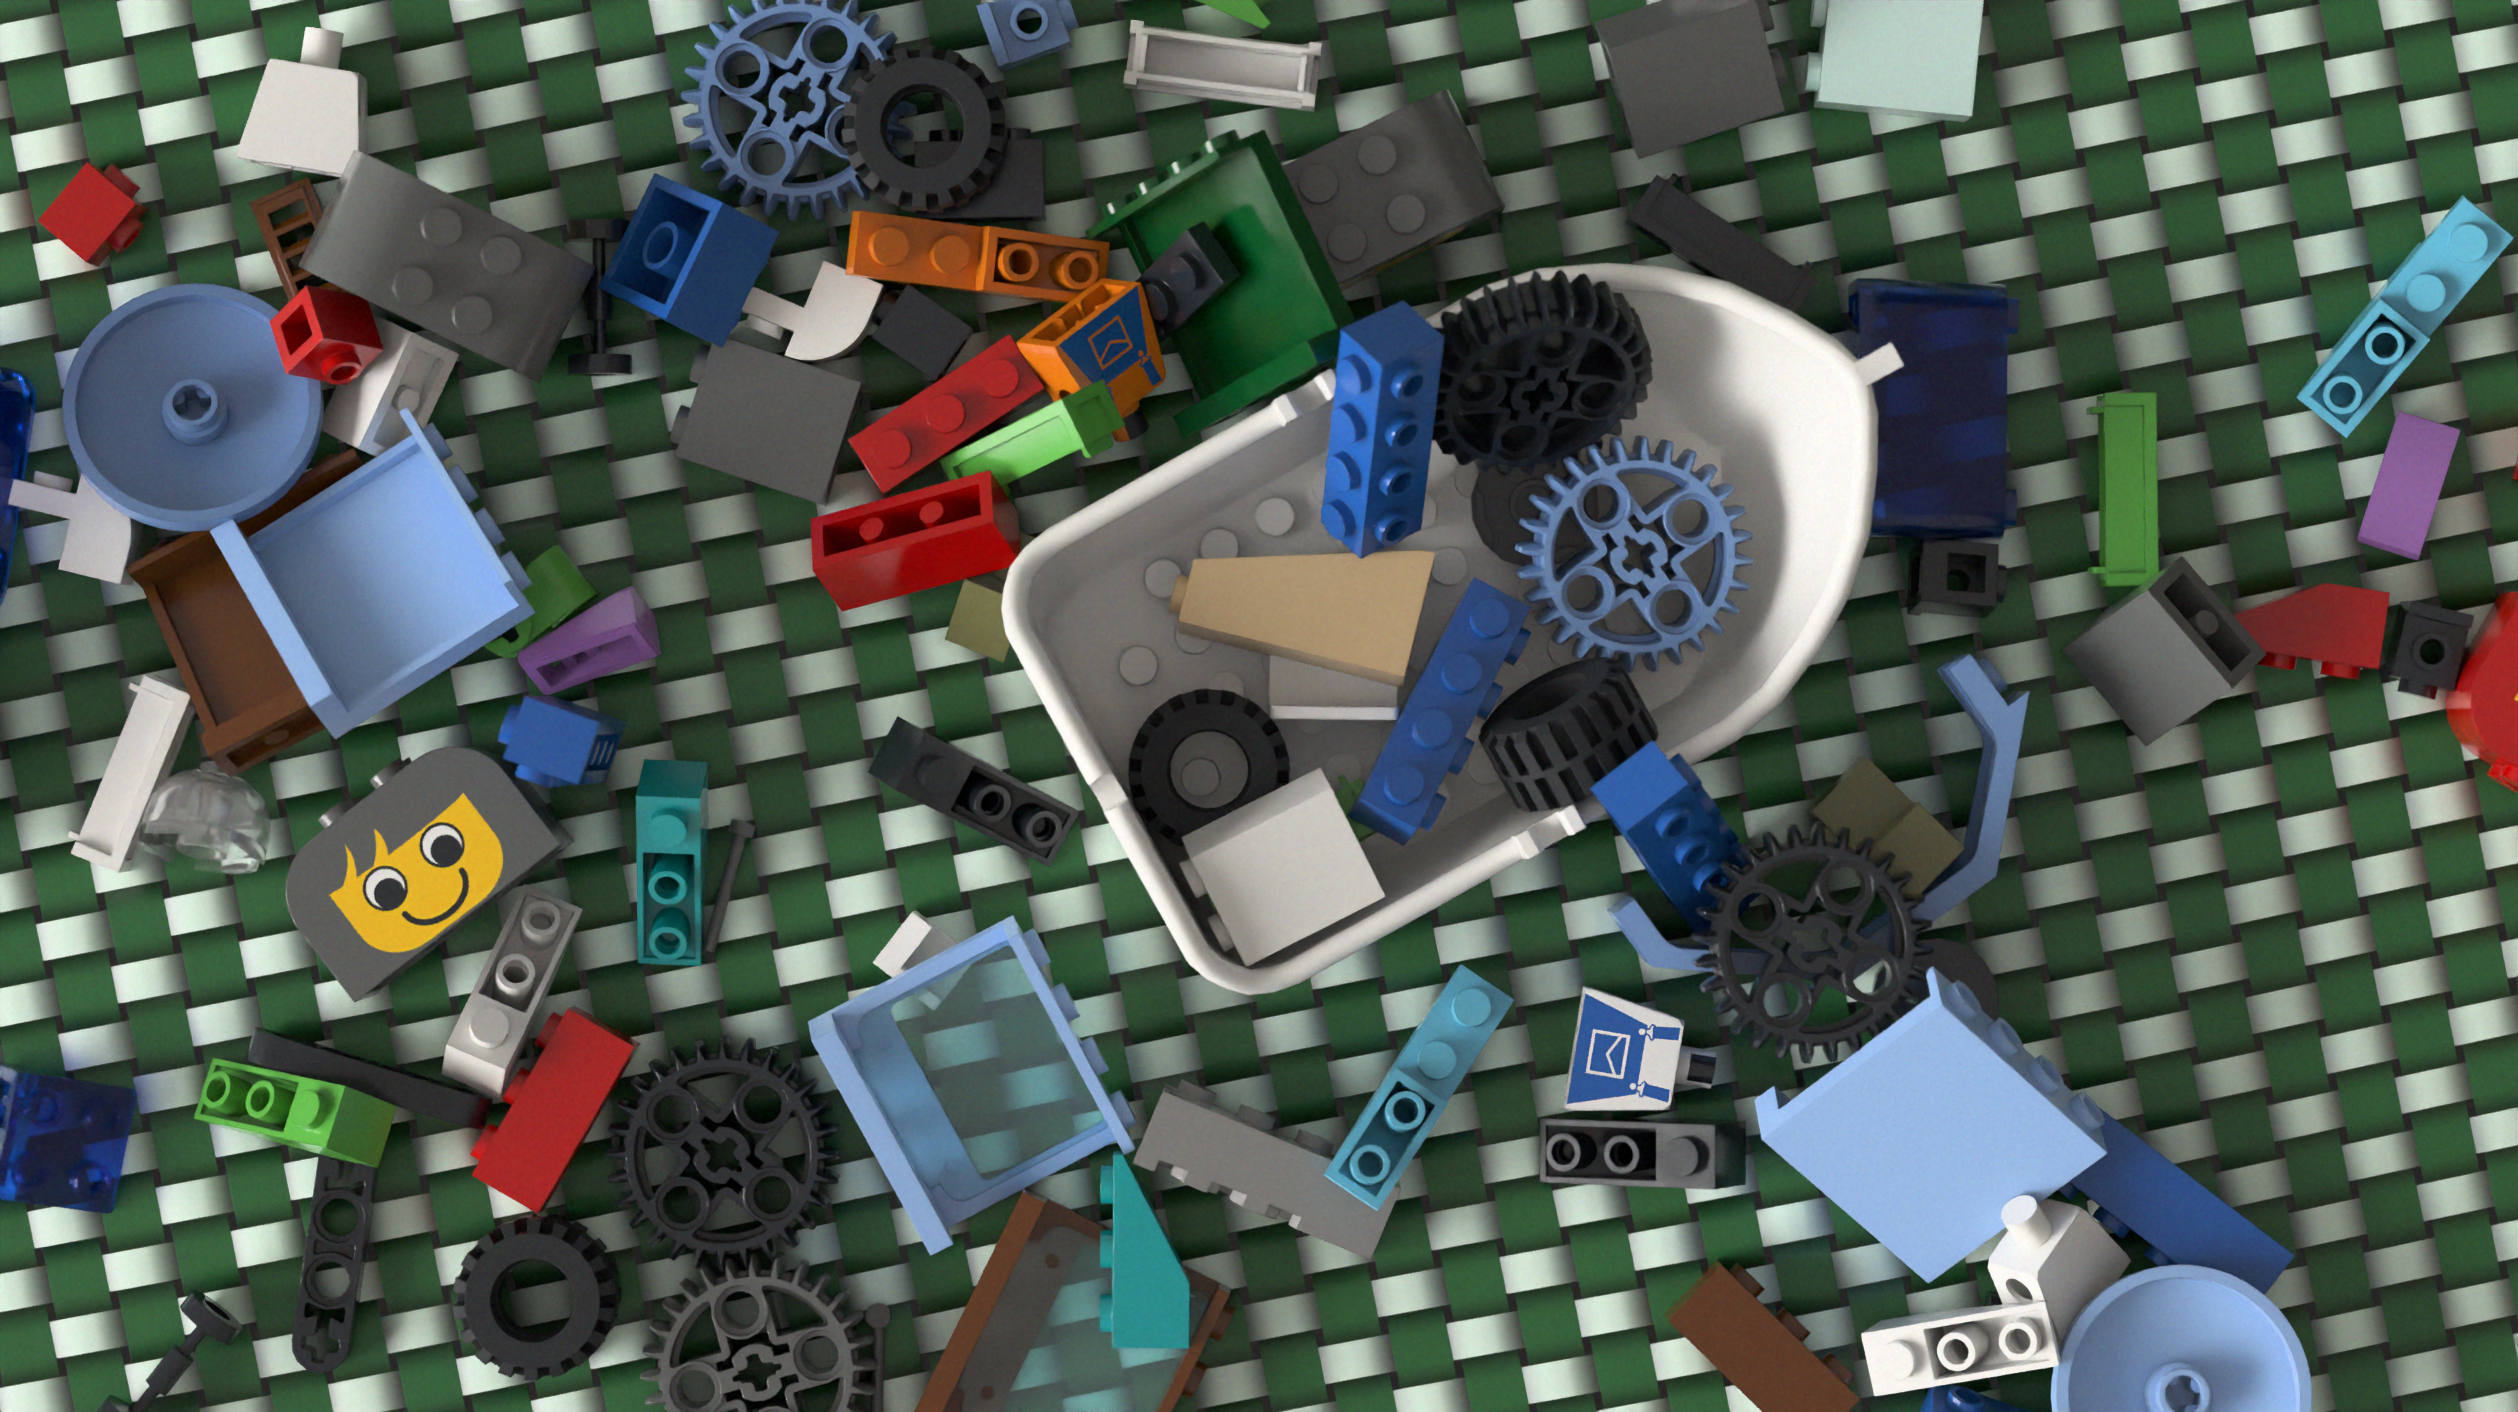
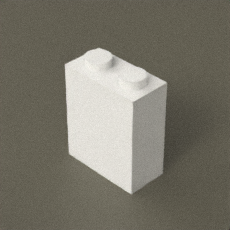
M1321 767L1181 837L1190 858L1181 862L1180 867L1196 898L1208 893L1218 911L1207 917L1223 951L1227 952L1236 947L1246 967L1386 897Z

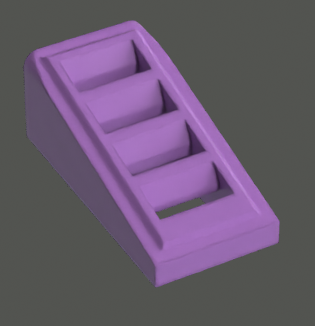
M630 586L600 601L523 649L517 655L520 666L545 696L657 657L661 654L655 616L635 588ZM561 660V663L555 667L552 665L553 662Z

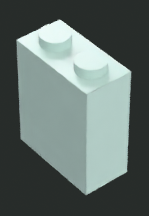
M1812 0L1810 27L1821 28L1819 52H1808L1804 90L1815 91L1813 107L1966 122L1973 114L1984 0Z

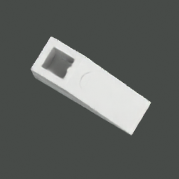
M525 884L523 885L446 1044L441 1074L501 1098L535 1025L580 919L582 908Z
M2048 1300L1939 1310L1881 1320L1861 1333L1874 1396L2061 1365Z

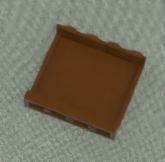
M353 448L344 453L328 455L316 462L312 470L302 474L296 484L272 506L256 516L237 523L245 536L249 538L366 463ZM211 530L194 531L173 542H163L149 548L141 559L127 565L126 569L128 574L143 589L205 729V733L201 734L200 738L208 756L232 778L326 729V727L309 706L210 533Z

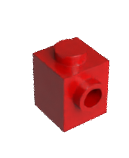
M87 162L38 219V222L85 262L99 267L113 249L118 253H122L134 242L144 227V224L139 219L147 208L134 198L135 194L141 189L140 186L120 169L110 164L103 171L99 167Z
M306 285L269 321L285 372L288 375L326 381L330 384L348 385L384 350L369 302L357 295Z

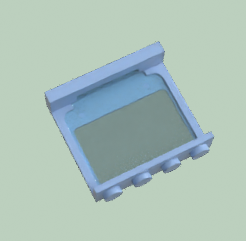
M1014 915L808 1021L812 1043L930 1256L953 1245L949 1227L1110 1143L1117 1141L1124 1155L1136 1149L1129 1128L1137 1125L1138 1122L1127 1099L1121 1090L1110 1095L1100 1077L1101 1074L1109 1071V1068L1098 1045L1092 1036L1083 1041L1079 1038L1071 1021L1080 1017V1014L1063 982L1054 987L1051 986L1042 969L1043 966L1051 963L1043 943L1034 928L1023 933Z

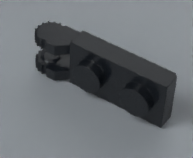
M1205 221L1187 229L1135 281L1142 284L1151 317L1157 321L1153 325L1159 345L1171 335L1186 328L1240 275Z

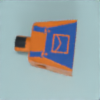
M1100 278L1016 342L1020 352L1054 402L1102 379L1125 423V426L1111 432L1114 440L1117 442L1130 441L1145 433L1149 428L1148 420L1139 400L1164 382L1166 369L1145 291L1141 283Z

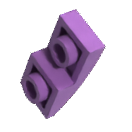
M2398 411L2360 527L2357 542L2418 561L2460 429Z

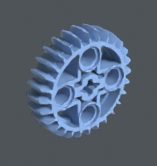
M751 0L754 12L747 16L734 4L730 5L728 9L735 24L730 29H727L723 25L712 21L709 27L719 40L717 44L712 47L709 44L697 42L694 46L704 59L707 60L705 66H686L685 73L700 82L699 89L681 92L682 100L698 105V112L683 117L682 122L685 127L702 128L703 131L702 135L689 142V146L693 152L710 149L713 154L701 165V169L706 174H711L721 168L726 171L718 185V188L723 193L729 192L738 183L744 186L741 191L739 204L745 208L749 207L758 195L764 197L763 214L770 218L778 208L779 202L786 203L789 219L797 221L801 212V204H809L815 218L822 220L825 209L824 201L832 199L833 203L842 213L848 212L845 194L851 190H854L863 200L868 201L870 199L868 188L849 161L847 149L839 143L838 133L840 127L845 122L843 117L845 101L849 102L851 96L842 91L858 65L861 53H864L870 64L879 57L882 61L889 58L886 51L896 43L898 38L895 33L890 31L876 38L872 33L878 27L881 18L876 12H873L861 22L856 20L855 18L860 6L858 0H849L842 10L835 8L836 0H821L820 3H815L813 0H775V4L769 6L766 5L764 0ZM808 23L786 61L757 44L749 42L750 39L759 33L778 25ZM827 31L840 32L847 38L848 47L845 55L834 63L821 62L814 56L813 47L816 39ZM740 56L754 57L760 63L761 72L758 80L747 88L733 87L727 80L729 65ZM801 64H804L798 76H795L794 74L799 70ZM774 68L785 74L780 76L773 84L775 79ZM829 79L832 81L829 84L828 91L832 98L841 104L830 115V99L823 91ZM810 86L811 89L808 97L815 105L814 110L810 114L805 111H799L795 118H790L789 120L791 108L784 101L786 95L789 92L800 95L804 88H809ZM769 91V108L776 115L770 127H768V124L771 120V114L763 104L758 102ZM721 92L726 94L731 100L757 113L741 141L737 153L731 147L722 127L719 111V94ZM902 101L896 106L887 124L889 145L894 154L902 161L904 157L892 146L895 138L911 140L914 133L904 125L899 124L900 116L907 117L918 113V107L906 101ZM826 122L825 138L814 133V131L820 129ZM801 129L806 131L801 135L798 142H795ZM774 142L780 144L785 150L786 159L784 166L773 175L764 176L757 174L752 167L754 151L764 143ZM812 145L850 164L849 167L840 173L821 181L790 183L797 175Z
M1637 435L1634 439L1632 452L1627 453L1623 440L1620 437L1614 436L1609 440L1610 455L1604 457L1600 449L1594 444L1585 448L1589 463L1584 466L1570 456L1564 457L1563 462L1569 473L1565 480L1546 473L1544 479L1554 491L1549 499L1536 494L1529 496V500L1542 512L1539 519L1520 518L1519 520L1520 525L1534 532L1533 541L1515 544V550L1532 556V564L1516 569V574L1522 579L1536 580L1537 586L1523 594V599L1527 603L1534 604L1544 601L1546 605L1534 617L1536 623L1540 626L1549 625L1556 620L1560 623L1551 636V640L1557 645H1563L1573 635L1577 638L1571 652L1572 656L1582 660L1593 647L1597 648L1595 658H1613L1614 654L1619 655L1620 663H1623L1627 673L1633 672L1636 656H1642L1645 667L1649 671L1655 672L1659 670L1658 653L1665 652L1670 661L1679 665L1683 663L1681 644L1686 642L1700 653L1705 651L1704 642L1699 635L1701 630L1705 628L1718 635L1724 634V628L1715 618L1719 610L1731 614L1739 613V608L1726 597L1730 589L1735 591H1747L1749 589V584L1734 576L1735 567L1750 566L1754 563L1753 558L1736 552V544L1751 540L1753 537L1752 532L1744 529H1733L1731 522L1738 520L1746 514L1743 506L1731 505L1725 507L1722 503L1732 494L1734 487L1727 482L1718 484L1713 488L1709 485L1718 471L1717 467L1708 463L1696 472L1692 471L1697 458V452L1688 448L1684 449L1677 460L1673 461L1674 444L1672 441L1662 439L1656 448L1655 454H1650L1649 439L1646 436ZM1627 473L1652 474L1668 479L1677 485L1664 491L1641 508L1627 487L1617 478V475ZM1596 485H1606L1612 494V506L1605 516L1598 519H1590L1583 508L1585 494ZM1685 500H1694L1700 508V521L1693 531L1679 534L1672 524L1674 509ZM1568 512L1569 517L1584 536L1589 546L1560 565L1556 570L1554 560L1556 537L1561 522ZM1631 517L1633 520L1643 524L1654 522L1657 531L1665 539L1676 544L1667 549L1664 540L1656 532L1635 523L1631 525L1627 519ZM1605 536L1608 542L1604 543L1601 537ZM1624 536L1637 544L1647 545L1640 552L1641 559L1644 562L1642 564L1644 572L1628 563H1621L1628 556L1627 549L1624 546L1626 544ZM1713 540L1712 570L1707 586L1701 595L1679 563ZM1601 559L1605 569L1614 577L1632 585L1638 584L1641 589L1637 591L1626 584L1614 586L1611 577L1604 570L1593 564ZM1663 565L1667 571L1663 572L1661 566ZM1580 575H1591L1596 583L1594 600L1583 608H1573L1567 599L1569 584ZM1669 590H1679L1684 598L1682 615L1673 622L1662 623L1656 614L1658 599ZM1628 600L1640 619L1652 632L1640 635L1617 634L1598 628L1592 623L1604 618Z

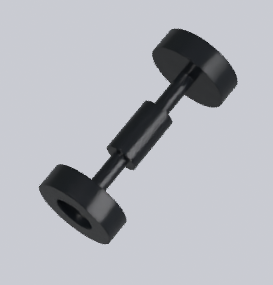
M576 219L566 221L567 241L592 243L593 265L596 267L586 286L587 321H593V354L568 355V375H632V355L606 354V321H612V294L598 288L606 273L605 243L621 242L631 222L629 220Z
M192 1290L180 1305V1308L196 1325V1328L180 1347L173 1345L148 1376L146 1382L149 1387L134 1406L116 1396L109 1395L96 1412H145L159 1393L166 1396L194 1361L190 1354L206 1334L223 1344L231 1345L243 1330L242 1325L232 1314L213 1299L199 1291Z

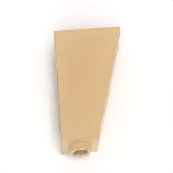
M1425 550L1374 552L1362 559L1355 553L1194 559L1190 576L1178 574L1169 612L1180 614L1178 632L1181 634L1266 655L1271 654L1403 688L1433 570L1435 553Z

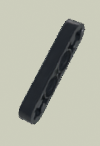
M260 1027L254 1028L246 1055L247 1060L292 1075L344 1085L395 1106L473 1129L484 1130L493 1102L492 1097L467 1088Z
M321 1154L318 1156L292 1335V1352L297 1362L305 1369L315 1373L329 1372L339 1367L350 1356L353 1348L379 1166L376 1168L355 1163L352 1168L350 1183L363 1181V1193L349 1187L328 1189V1177L337 1181L342 1179L344 1160ZM333 1199H346L355 1205L358 1211L357 1226L349 1234H336L324 1222V1210L326 1205ZM324 1262L341 1264L349 1275L347 1291L340 1297L330 1298L324 1296L315 1285L314 1276L316 1270ZM310 1303L325 1310L343 1307L346 1310L344 1319L337 1315L330 1318L329 1338L339 1341V1349L328 1352L324 1360L316 1358L317 1350L315 1347L306 1345V1337L319 1332L323 1314L310 1315Z

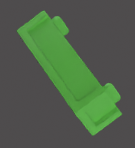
M1101 379L945 456L939 461L949 481L991 470L1008 497L1010 495L1008 483L1076 450L1081 449L1085 457L1091 458L1109 449L1113 445L1109 433L1125 426V423Z
M2157 392L2104 393L2103 396H2096L2097 407L2086 408V415H2098L2099 567H2089L2088 574H2099V587H2139L2159 573Z

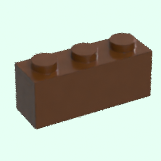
M1716 1260L1664 1314L1667 1320L1762 1412H1849L1860 1400L1849 1388L1857 1378L1830 1351L1820 1360L1803 1343L1811 1333L1788 1310L1782 1307L1776 1315L1768 1310L1757 1299L1765 1288L1738 1262L1728 1271Z

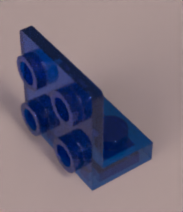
M0 1062V1199L105 1214L111 1213L115 1205L137 1096L136 1091L125 1086L38 1074L14 1063Z

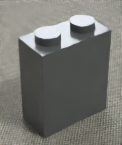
M1661 0L1595 22L1624 131L1638 159L1785 111L1779 87L1788 85L1789 82L1779 50L1777 48L1769 50L1765 32L1774 29V22L1767 0Z
M727 338L723 348L713 343L711 347L701 344L697 351L689 379L699 383L691 408L684 405L680 406L669 440L679 444L675 456L826 506L866 385L862 382Z
M2183 556L2099 614L2063 649L2064 653L2145 747L2233 689L2266 655V652Z

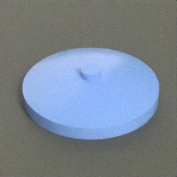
M2168 1265L2141 1270L2111 1283L2097 1293L2081 1309L2067 1329L2058 1349L2061 1365L2053 1367L2051 1380L2052 1412H2312V1385L2307 1359L2293 1327L2283 1313L2271 1300L2247 1282L2231 1274L2197 1265Z

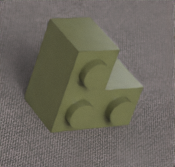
M1860 756L1807 809L1817 820L1816 823H1823L1826 841L1833 842L1836 833L1842 826L1850 830V842L1848 845L1850 848L1855 849L1857 844L1866 836L1874 839L1872 852L1869 856L1874 861L1885 852L1891 851L1896 855L1895 859L1887 870L1892 877L1903 871H1910L1913 875L1909 883L1901 889L1904 896L1921 894L1965 849L1920 803L1912 802L1865 756ZM1876 891V892H1875V895H1876L1880 900H1882V898L1880 897V895H1879V894L1877 893V891Z

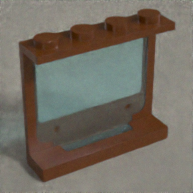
M1026 1187L914 1412H1172L1180 1395L1192 1399L1208 1366L1199 1361L1198 1358L1208 1338L1217 1342L1221 1341L1233 1317L1236 1307L1226 1303L1230 1295V1287L1184 1265L1190 1277L1189 1349L1112 1348V1332H1100V1293L1112 1294V1268H1100L1101 1229L1110 1228Z

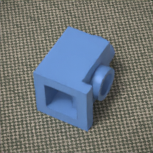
M996 0L976 6L1001 73L1071 48L1072 44L1067 31L1079 28L1070 0ZM1026 11H1034L1042 18V25L1035 33L1027 34L1018 28V19Z

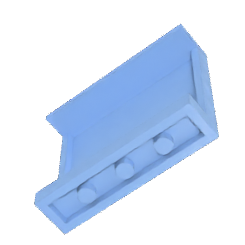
M408 407L399 413L411 431V436L249 538L245 536L233 519L220 524L210 531L309 706L335 739L535 613L522 592L523 589L532 584L526 572L512 551L501 556L495 547L505 541L501 531L485 507L474 513L469 503L479 498L476 490L459 465L448 470L443 461L453 455L449 446L433 422L421 428Z
M1933 966L1926 971L1931 996L1863 1046L1859 1051L1855 1052L1793 1100H1790L1775 1086L1755 1099L1761 1139L1928 1284L2006 1228L2001 1219V1211L2008 1201L2017 1196L2029 1195L2039 1204L2107 1154L2101 1130L2105 1119L2091 1097L2084 1092H2080L2077 1095L2064 1084L2056 1067L2043 1055H2039L2037 1058L2033 1057L2023 1048L2019 1036L2005 1020L1998 1018L1993 1021L1981 1010L1977 998L1964 983L1957 980L1952 984Z

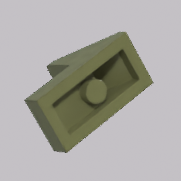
M1019 532L1020 553L1025 546L1035 539L1034 537ZM1010 567L964 580L945 640L1005 663L1011 643L1005 634L1001 607L1004 585Z

